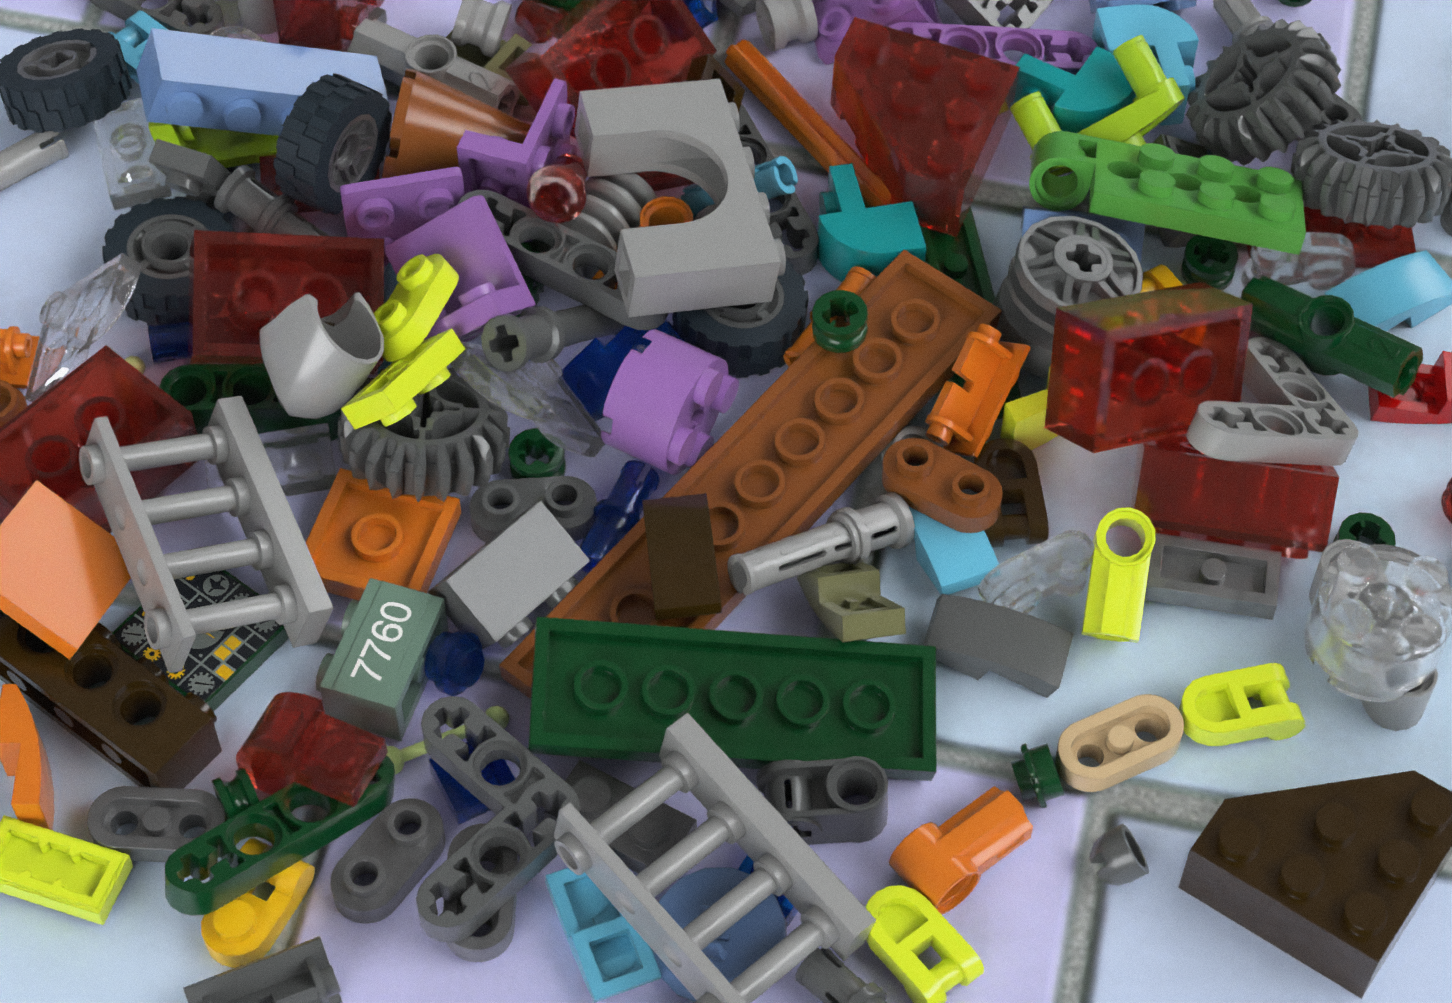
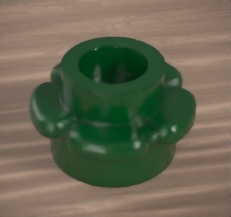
M1026 743L1022 744L1020 749L1023 758L1011 762L1023 801L1037 797L1040 807L1046 808V801L1065 795L1048 744L1031 749L1027 748Z

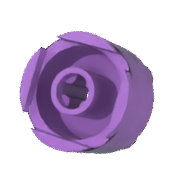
M653 329L642 336L652 341V343L643 353L631 349L614 377L602 414L613 420L611 433L601 430V439L606 445L671 475H677L687 467L691 468L713 446L714 438L709 434L719 412L726 413L734 402L738 392L739 380L729 375L728 364L724 359L662 331Z

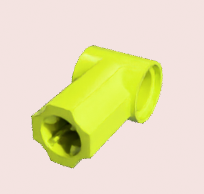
M1130 507L1117 508L1107 513L1097 527L1092 541L1093 555L1082 635L1115 642H1139L1151 552L1156 541L1155 528L1151 520L1139 510ZM1116 526L1132 528L1141 540V549L1137 554L1129 557L1116 555L1109 549L1106 543V533Z

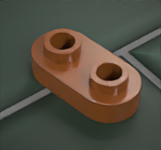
M921 438L902 439L892 444L885 452L882 466V484L887 492H895L900 495L909 507L956 531L964 533L984 531L997 521L1000 515L1003 492L999 480L991 472ZM909 463L920 464L921 466H912L909 465ZM970 489L978 494L969 495L962 492V490Z

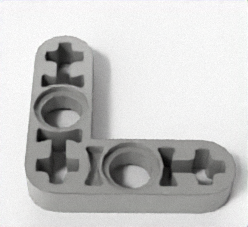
M1254 337L1247 341L1235 371L1259 403L1204 401L1198 405L1186 434L1189 443L1195 449L1219 460L1337 466L1346 462L1358 437V429L1290 348L1272 339Z

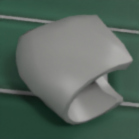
M360 292L354 293L339 310L324 318L319 316L318 300L310 294H305L287 306L274 320L260 329V348L264 365L279 403L287 414L295 417L318 419L335 413L353 397L384 352V337L373 311Z

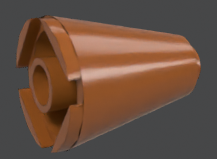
M406 68L389 137L390 152L389 156L385 157L382 179L459 167L457 146L465 130L489 136H499L509 141L523 144L531 125L418 70Z

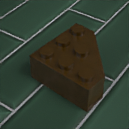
M1413 770L1227 798L1222 802L1190 849L1178 888L1362 999L1452 855V791Z

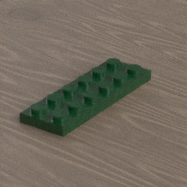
M537 617L534 634L528 750L533 754L661 762L662 759L659 757L666 729L688 713L738 768L761 769L764 765L780 760L816 761L859 756L867 757L877 762L885 771L887 778L932 781L937 772L936 646L860 640L842 642L840 639Z

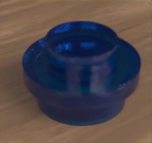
M459 630L454 633L450 631L443 632L434 639L426 654L424 669L426 677L435 683L436 688L440 692L450 696H457L478 681L485 662L479 637L466 630Z

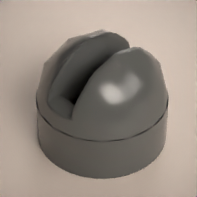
M1124 824L1105 832L1094 842L1090 853L1091 864L1107 863L1096 873L1097 877L1105 883L1119 886L1131 883L1149 873L1146 859L1138 842Z

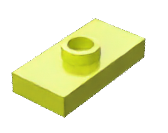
M4 815L0 821V892L104 925L133 868L130 855Z

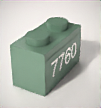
M370 578L360 601L353 599L345 611L341 626L342 639L335 654L327 653L324 656L316 677V690L321 692L327 720L402 741L449 635L444 598Z

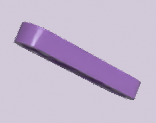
M896 22L888 26L884 31L878 60L880 66L887 73L902 79H935V81L1011 85L1013 68L1017 62H1013L1004 55L1003 52L1007 50L1020 51L1076 75L1098 45L1091 37L1075 31ZM952 47L965 48L971 51L975 58L970 60L958 59L952 56L948 49ZM932 49H936L935 55L931 54Z

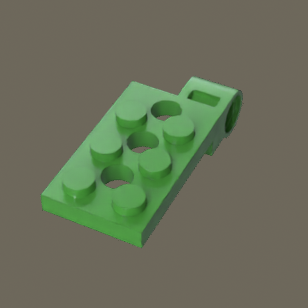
M1067 131L1049 133L1043 136L1033 148L1029 188L1035 201L1046 209L1066 211L1075 208L1086 198L1090 188L1089 213L1300 255L1306 236L1302 181L1296 180L1285 170L1275 167H1263L1256 170L1236 166L1228 159L1216 155H1205L1197 158L1177 154L1172 149L1161 144L1147 143L1137 146ZM1061 165L1070 168L1074 172L1067 176H1056L1047 170L1053 166Z

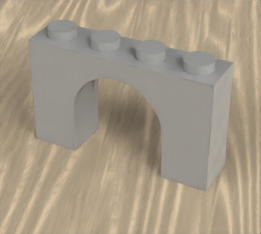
M720 79L580 91L574 133L587 177L645 171L668 172L685 177L699 185L709 194L717 207L710 214L690 222L621 229L614 271L628 317L772 302L777 277L785 273L786 256L783 243L779 238L773 239L769 227L770 207L765 192H758L754 182L755 164L752 150L748 146H742L739 137V112L734 102L728 103Z

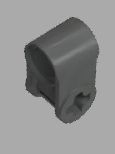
M853 756L844 759L816 761L780 760L764 765L758 770L756 780L759 791L764 793V797L789 825L794 826L793 829L808 845L869 841L878 836L887 824L888 779L883 768L877 762L867 757ZM786 780L791 782L790 784H784ZM855 794L871 798L869 802L861 805H853L843 801L846 797ZM786 801L792 802V808L786 807Z

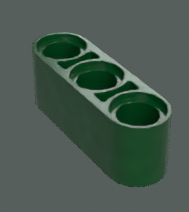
M264 363L182 365L170 370L162 378L159 386L169 430L174 438L202 434L203 429L209 424L217 400L241 395L263 445L324 444L339 438L338 417L341 416V408L335 413L318 419L289 416L279 403Z

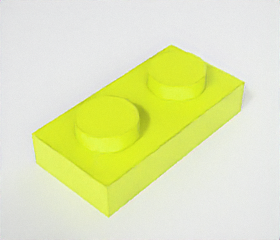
M452 328L424 340L410 354L392 362L347 402L341 410L355 430L378 420L382 422L384 427L398 422L417 407L412 399L415 395H422L431 391L450 377L451 373L447 366L465 350V347Z

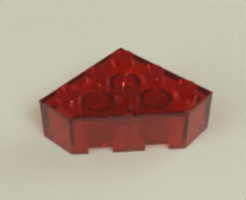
M854 17L834 57L830 105L840 120L845 119L856 136L855 146L873 173L880 176L891 194L890 203L896 204L912 201L920 226L957 237L1011 118L1012 112L1010 107L1014 104L1020 67Z

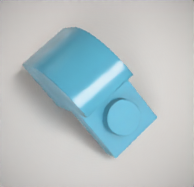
M1133 4L1096 8L1092 39L1097 43L1098 47L1113 53L1124 42L1138 35H1143L1167 79L1173 77L1185 97L1181 105L1162 121L1160 126L1183 124L1188 95L1196 89L1193 66L1199 39L1194 29L1177 14L1152 5Z

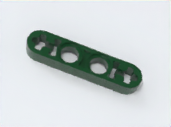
M370 748L350 750L181 846L169 855L165 863V898L168 903L178 912L192 916L206 915L216 911L381 813L391 804L394 796L395 768L393 762L387 755L378 750ZM304 805H314L326 810L328 815L316 822H305L294 817L292 812ZM259 837L269 841L273 847L265 853L250 855L238 850L236 844L246 838ZM189 876H192V877H193V878H191V879H189V880H187V881H184V878H186V877H189ZM208 877H210V881L205 883L201 882L202 880H205Z

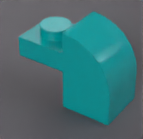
M1096 46L1076 75L1024 53L1013 68L1008 107H1011L1023 97L1040 91L1061 130L1078 133L1133 103L1134 98L1137 96L1113 53Z
M853 164L830 166L828 191L819 193L821 215L818 217V259L825 270L840 282H843L852 267L857 266L870 271L877 277L903 250L908 251L925 262L926 244L913 202L865 208Z

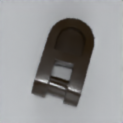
M999 438L988 441L984 444L978 458L974 457V464L991 472L999 480L1003 492L1001 505L1021 503L1022 514L1002 515L1000 510L997 521L991 527L984 530L991 546L1003 547L1004 540L1025 539L1027 545L1047 543L1049 536L1048 518L1038 465L1033 452L1025 444L1014 439Z

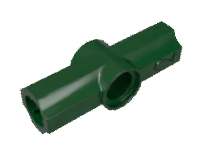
M1264 275L1260 278L1253 277L1242 290L1239 304L1234 311L1236 324L1268 339L1280 342L1291 350L1302 354L1305 366L1312 372L1323 376L1342 373L1393 398L1399 394L1403 396L1415 381L1417 371L1423 361V350L1421 347L1354 317L1352 307L1344 299L1333 295L1312 298Z

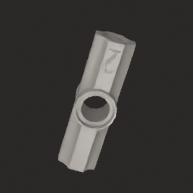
M367 18L354 30V36L348 52L377 56L383 79L401 86L406 68L418 70L502 112L513 115L515 104L519 99L518 83L458 57L455 45L448 38L440 35H424L416 38L376 19L371 21Z

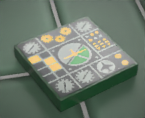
M226 570L174 579L185 609L260 595ZM142 605L112 632L121 644L122 651L136 661L141 656L152 661L165 674L170 687L183 696L189 692L196 694L210 706L213 712L289 639L284 625L277 624L275 620L199 634L195 637L182 671L169 673L160 650L152 649L147 640L144 628L145 612Z

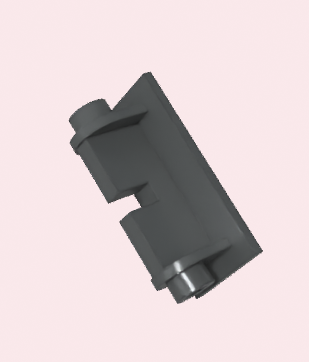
M320 936L183 987L188 1003L342 1002L339 984L333 968L329 964Z

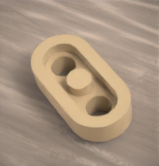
M1151 694L1132 697L1068 726L1059 738L1055 756L1056 769L1061 778L1075 789L1085 792L1105 790L1169 761L1178 751L1183 735L1184 721L1182 715L1173 703L1163 697ZM1139 732H1149L1157 740L1153 742L1143 741L1136 734ZM1090 757L1095 759L1099 766L1088 767L1081 764L1078 759Z

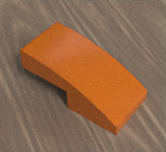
M2 684L0 696V761L7 776H15L11 801L12 808L18 820L53 830L54 787L46 749L26 700L16 684Z

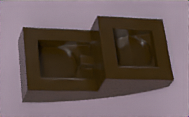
M707 493L642 500L656 620L722 613Z

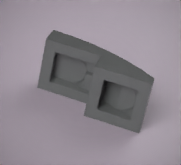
M942 594L936 600L923 645L936 646L937 661L972 678L979 680L990 670L1048 698L1060 687L1073 633L1007 607L966 597Z

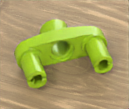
M1138 35L1124 42L1113 51L1114 57L1137 97L1134 98L1133 103L1077 134L1142 146L1146 144L1143 136L1164 121L1185 100L1173 77L1167 79L1144 36ZM1040 91L1023 97L1010 107L1032 151L1036 143L1043 136L1055 131H1062ZM1061 165L1053 166L1047 170L1056 176L1073 172L1070 168Z

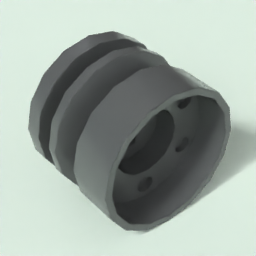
M1053 216L1030 226L1018 243L1015 256L1009 264L1008 275L1002 281L993 305L1002 310L996 328L1002 333L999 341L1026 344L1031 347L1021 367L1023 370L1034 376L1048 379L1049 367L1052 364L1106 346L1111 354L1121 333L1122 324L1130 315L1132 305L1142 290L1143 269L1136 252L1119 234L1098 222L1076 216Z

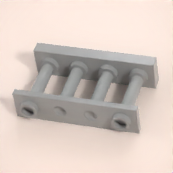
M242 395L218 399L209 424L203 429L202 434L119 447L108 417L94 418L86 446H82L79 451L81 474L87 485H94L145 612L144 628L147 640L152 649L160 650L168 672L182 671L196 635L269 620H275L277 624L284 625L293 648L317 643L334 607ZM207 459L211 465H216L224 486L141 500L130 472ZM229 512L231 516L238 517L246 536L244 540L163 554L152 525ZM251 565L255 570L261 571L269 590L268 594L185 609L174 579Z
M688 713L666 729L659 757L662 759V768L589 824L571 802L559 810L553 837L556 839L554 842L555 849L562 861L576 875L586 873L696 999L694 1003H752L819 946L825 949L831 947L844 961L865 943L876 922V919ZM679 790L684 793L690 791L708 810V820L635 876L608 845ZM725 841L729 844L736 842L754 861V872L682 929L654 897ZM772 893L776 896L783 894L801 914L802 924L729 983L702 950Z

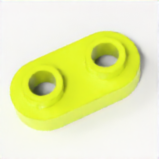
M420 254L407 261L397 273L396 280L398 284L389 299L374 312L384 337L382 357L387 362H394L404 358L424 341L457 286L459 275L442 255L432 254L426 257Z

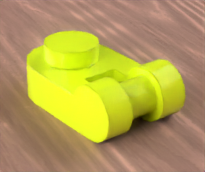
M1267 663L1207 675L1193 680L1185 688L1179 707L1184 721L1185 734L1195 742L1206 746H1224L1268 737L1271 740H1284L1301 732L1305 727V720L1299 705L1289 701L1286 691L1290 687V682L1284 667L1279 663ZM1252 697L1255 700L1261 701L1263 707L1251 709L1247 698Z
M903 885L887 886L877 891L868 900L866 909L876 919V922L866 942L876 956L902 983L913 1003H945L947 1001L946 993L958 983L968 986L984 973L982 961L974 949L932 903L917 890ZM931 946L942 960L929 970L917 956Z

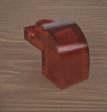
M282 692L274 695L237 752L236 763L238 769L245 768L254 788L270 795L296 782L355 807L387 755L388 750L385 738L325 714L321 699L296 692Z

